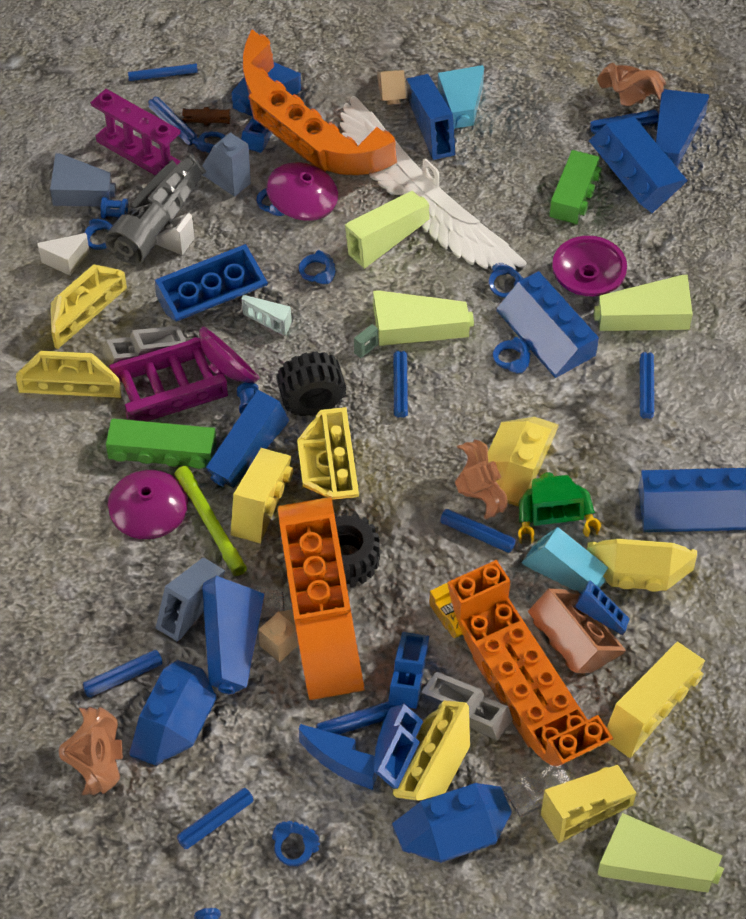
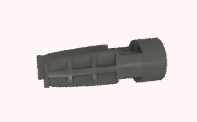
M192 153L178 165L171 159L169 164L135 198L131 204V211L127 215L120 216L105 234L106 246L118 259L131 265L141 264L156 245V236L167 222L169 225L182 209L198 184L201 175L206 173L204 167Z

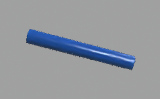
M197 63L132 71L128 72L129 81L198 73Z

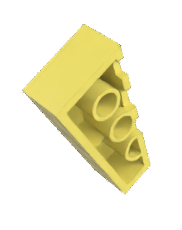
M677 641L616 703L607 726L608 731L613 737V740L608 743L631 759L661 721L669 715L677 702L680 703L685 698L691 686L695 687L704 675L701 669L705 660Z

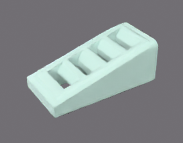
M247 295L242 296V311L244 315L286 336L292 323L290 306Z

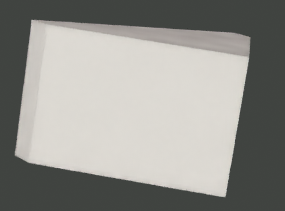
M186 213L176 217L170 225L167 222L156 236V245L183 255L194 240L192 215Z
M86 233L37 243L41 262L70 276L90 253Z

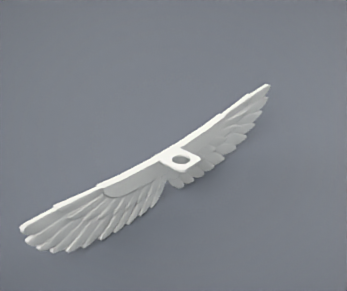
M351 97V105L348 103L344 104V113L341 112V120L343 122H340V127L343 131L342 135L351 137L357 145L376 127L380 128L383 132L386 130L373 112H370L357 97ZM396 140L397 163L384 170L369 174L370 178L378 181V185L386 188V191L390 194L404 195L413 191L419 197H424L429 203L430 217L422 225L424 232L427 233L429 231L431 238L435 241L438 238L439 244L444 249H447L449 246L457 258L462 256L471 265H474L475 261L484 269H488V266L492 268L496 263L507 264L514 268V270H516L515 266L526 267V261L511 249L508 243L481 224L478 219L463 209L439 187V171L427 159H424L422 171ZM427 167L433 171L435 178L429 174Z

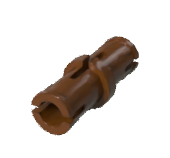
M204 107V109L183 108L182 116L184 118L182 120L185 123H204L209 126V123L230 124L231 113L230 109H209V107Z

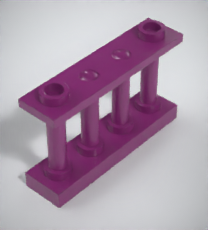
M106 88L90 102L92 107L103 112L105 115L106 126L95 135L97 143L155 176L169 164L171 159L176 165L181 162L171 156L169 145L181 133L178 128ZM115 120H117L118 122L122 123V124H123V128H121L120 126L116 125V124H115ZM133 130L140 133L142 139L135 136ZM152 141H154V142H156L157 144H159V145H160V149H158L157 147L153 146V145H152Z
M192 338L186 342L127 360H120L109 365L110 370L123 383L130 403L125 404L127 420L148 422L228 396L227 380L224 374L213 375L208 367L206 355L202 350L200 338ZM195 359L204 379L190 384L181 363ZM171 366L179 387L165 391L157 370ZM147 374L155 395L140 399L132 378Z

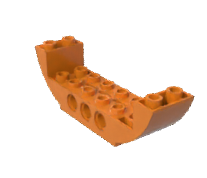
M253 29L250 31L243 53V71L253 118L310 164L319 167L325 172L329 171L342 175H364L384 170L397 163L395 138L390 132L386 130L383 132L380 128L376 127L357 145L351 137L343 136L336 125L324 121L317 110L314 108L309 109L305 106L299 96L296 94L291 95L287 92L281 82L278 80L273 81L268 75V72L274 67L271 42L264 34L259 35Z
M332 497L278 506L293 615L309 700L365 691Z
M497 560L447 582L453 609L462 634L473 656L472 659L499 702L508 706L513 719L512 722L528 748L531 747L546 763L558 767L613 740L612 735L599 715L590 719L586 718L509 599L510 579Z

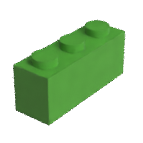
M575 150L571 151L552 197L549 217L578 224L580 216H585L588 208L587 198L592 199L595 190L593 183L594 181L598 182L602 171V168L598 167L600 157Z

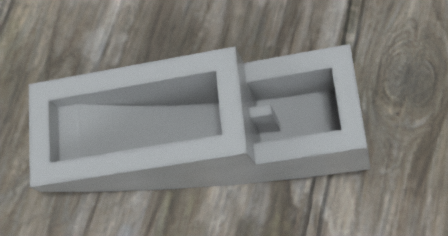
M179 326L132 330L130 337L107 339L102 355L109 368V365L120 360L134 358L186 342Z
M439 672L433 675L421 691L422 696L437 707L444 700L466 702L469 706V727L497 741L513 720L508 706L485 697L483 691L479 688Z

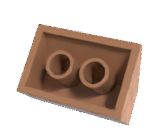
M547 589L528 610V613L534 619V625L550 639V645L565 658V663L571 671L575 673H592L625 653V648L607 626L575 607L580 595L577 590Z

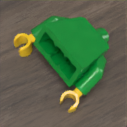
M546 472L540 478H534L532 480V488L527 489L519 500V523H522V527L518 531L519 543L522 544V535L524 534L531 536V544L534 542V530L530 527L532 522L533 526L579 521L584 520L585 517L586 522L583 527V534L589 537L590 528L588 526H591L595 529L596 535H598L601 523L598 519L593 518L595 511L588 490L574 483L568 475L554 476L553 473Z

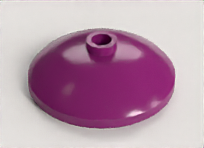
M303 162L286 163L273 170L268 178L267 194L271 203L280 212L291 218L303 221L322 219L328 216L337 204L338 189L335 182L325 171L312 164Z
M578 236L567 240L559 246L553 256L552 270L556 280L568 291L581 296L595 297L608 294L616 290L623 283L627 273V260L622 250L605 238Z
M203 326L199 330L202 350L211 362L208 367L216 375L224 374L235 381L257 383L260 379L258 374L230 346Z
M141 470L127 475L114 486L108 499L109 516L115 527L125 535L137 539H155L171 533L182 523L188 510L187 493H185L179 481L171 474L159 470Z

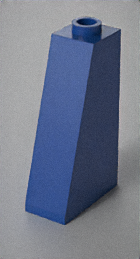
M429 74L406 78L407 99L431 158L436 160L456 155L453 113Z
M664 89L661 94L655 142L677 168L706 115L709 94Z
M260 390L256 391L206 466L211 474L210 479L222 487L225 484L232 488L237 485L246 474L261 448L267 449L289 422V418L280 401Z
M214 576L205 581L202 587L209 685L219 688L218 690L221 693L235 694V692L247 687L265 594L222 577Z

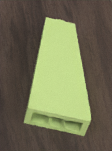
M410 191L345 224L348 255L364 269L430 219L428 201L424 197H419L415 192Z
M680 275L600 295L598 306H594V321H598L599 331L690 330L693 315L688 275Z
M373 291V309L376 327L378 328L379 346L469 337L470 327L474 326L473 312H468L467 303L464 301Z
M622 813L600 862L598 875L605 878L708 893L712 883L718 885L724 868L719 866L722 855Z

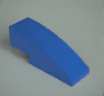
M402 632L390 685L388 705L398 706L405 704L408 708L417 709L429 635Z
M405 704L389 709L378 736L374 756V772L393 789H398L420 743L416 736L423 723V720Z
M300 724L299 742L316 760L338 776L373 790L378 776L374 772V755L356 751L355 739Z

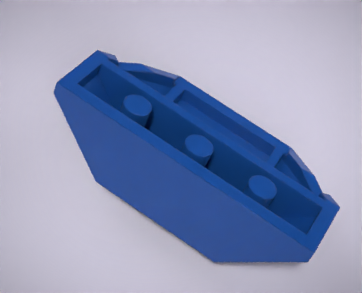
M176 660L163 669L139 715L129 753L131 757L156 766L162 763L163 760L173 757L194 745L217 699L202 668Z
M474 783L420 801L393 822L392 826L402 851L414 853L420 857L442 863L496 844L512 814V810L501 786Z

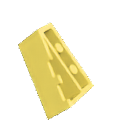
M264 448L259 450L233 494L230 535L261 544L278 501L282 497L286 482L289 483L293 475V468L290 467L291 456Z
M618 765L609 768L605 767L595 773L545 789L541 816L557 842L561 843L633 806L636 791Z

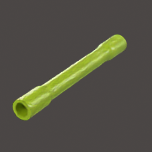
M188 466L178 468L175 471L177 480L185 493L188 494L205 523L232 575H242L247 570V566L237 549L233 547L205 499L194 475Z

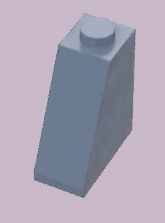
M230 132L213 146L202 165L206 170V173L202 175L235 197L251 184L249 148L246 142Z
M55 153L50 187L53 206L101 207L102 197H107L108 200L116 197V183H112L110 172L66 155Z
M203 557L167 584L162 597L156 629L178 642L204 612L203 583L214 576L224 578L225 570Z

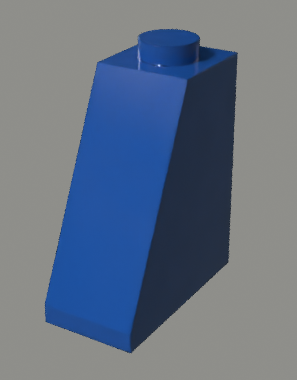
M274 62V67L268 72L269 77L273 81L278 80L285 86L286 91L291 95L299 93L301 91V73ZM244 76L232 91L233 109L253 117Z

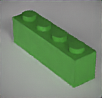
M111 418L106 441L108 459H114L119 462L136 461L143 464L157 463L168 466H190L196 469L206 468L215 454L217 444L215 428Z

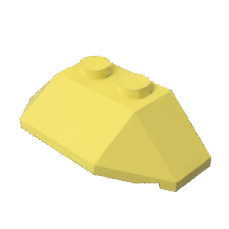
M93 264L51 302V333L55 348L59 349L127 289L125 272Z
M39 351L16 373L19 393L121 398L122 395L119 378L92 353Z
M347 408L320 410L316 418L297 440L303 487L325 497H332V500L359 497Z
M537 417L501 422L488 451V462L494 461L501 475V478L496 480V482L506 493L509 504L519 507L520 498L527 489L532 488V480L539 473L559 424Z
M611 539L598 543L588 542L587 551L608 567L603 575L605 581L611 587H620L626 590L635 588L647 589L652 592L667 591L694 570L697 558L696 550H689L675 543Z
M444 700L438 706L439 709L429 714L423 720L416 736L420 743L398 789L392 790L396 798L419 801L446 793L470 748L469 706L466 702Z

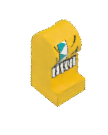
M445 583L431 590L429 605L444 628L448 630L453 638L463 635L453 609L448 584Z

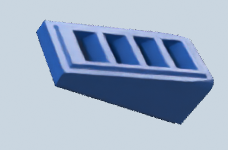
M252 117L242 131L241 140L248 144L249 150L262 153L272 133Z
M589 580L580 593L575 607L618 634L623 635L626 632L630 618L598 586Z

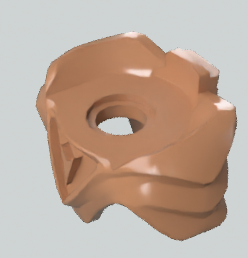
M609 63L597 78L602 89L613 87V90L619 93L620 103L624 106H632L635 103L642 104L645 98L651 94L656 95L660 100L661 93H663L664 86L666 85L665 79L658 71L640 70L627 65L617 66L615 63Z
M476 439L473 442H465L463 445H458L457 448L465 451L468 458L463 471L455 481L458 492L466 497L483 500L487 508L484 516L486 520L490 517H495L499 512L503 513L507 508L508 500L506 493L496 482V480L501 478L496 463L494 461L488 462V446Z
M92 707L79 708L83 716L82 725L71 738L60 745L59 757L83 775L86 784L82 795H95L99 792L104 794L114 787L120 779L116 760H122L123 755L122 740H115L118 721L102 707L98 709Z

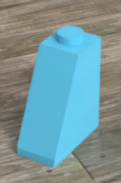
M483 65L438 73L437 89L453 113L454 129L474 125L483 88Z
M556 527L535 542L522 561V564L572 590H577L579 593L582 592L589 580L600 588L605 581L603 575L608 569L604 563L559 527Z

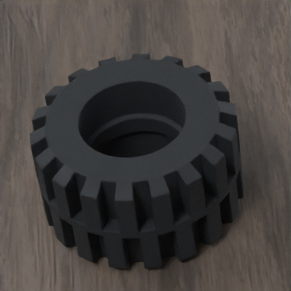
M318 351L292 357L290 361H286L283 364V367L279 368L276 375L283 405L287 411H291V414L314 416L320 410L333 409L336 407L335 405L342 402V398L346 395L347 389L339 362L333 355H328L326 352L318 353Z
M341 513L339 517L334 514L340 546L351 545L359 549L354 554L342 555L346 584H350V587H355L356 582L361 584L367 582V577L371 578L375 574V569H378L380 560L379 534L376 533L375 526L373 524L369 525V520L365 517L359 519V515L354 513L352 516H347V513Z

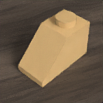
M404 70L377 72L381 100H387V105L401 104L400 99H406Z
M293 609L277 612L258 629L260 647L279 663L299 645Z

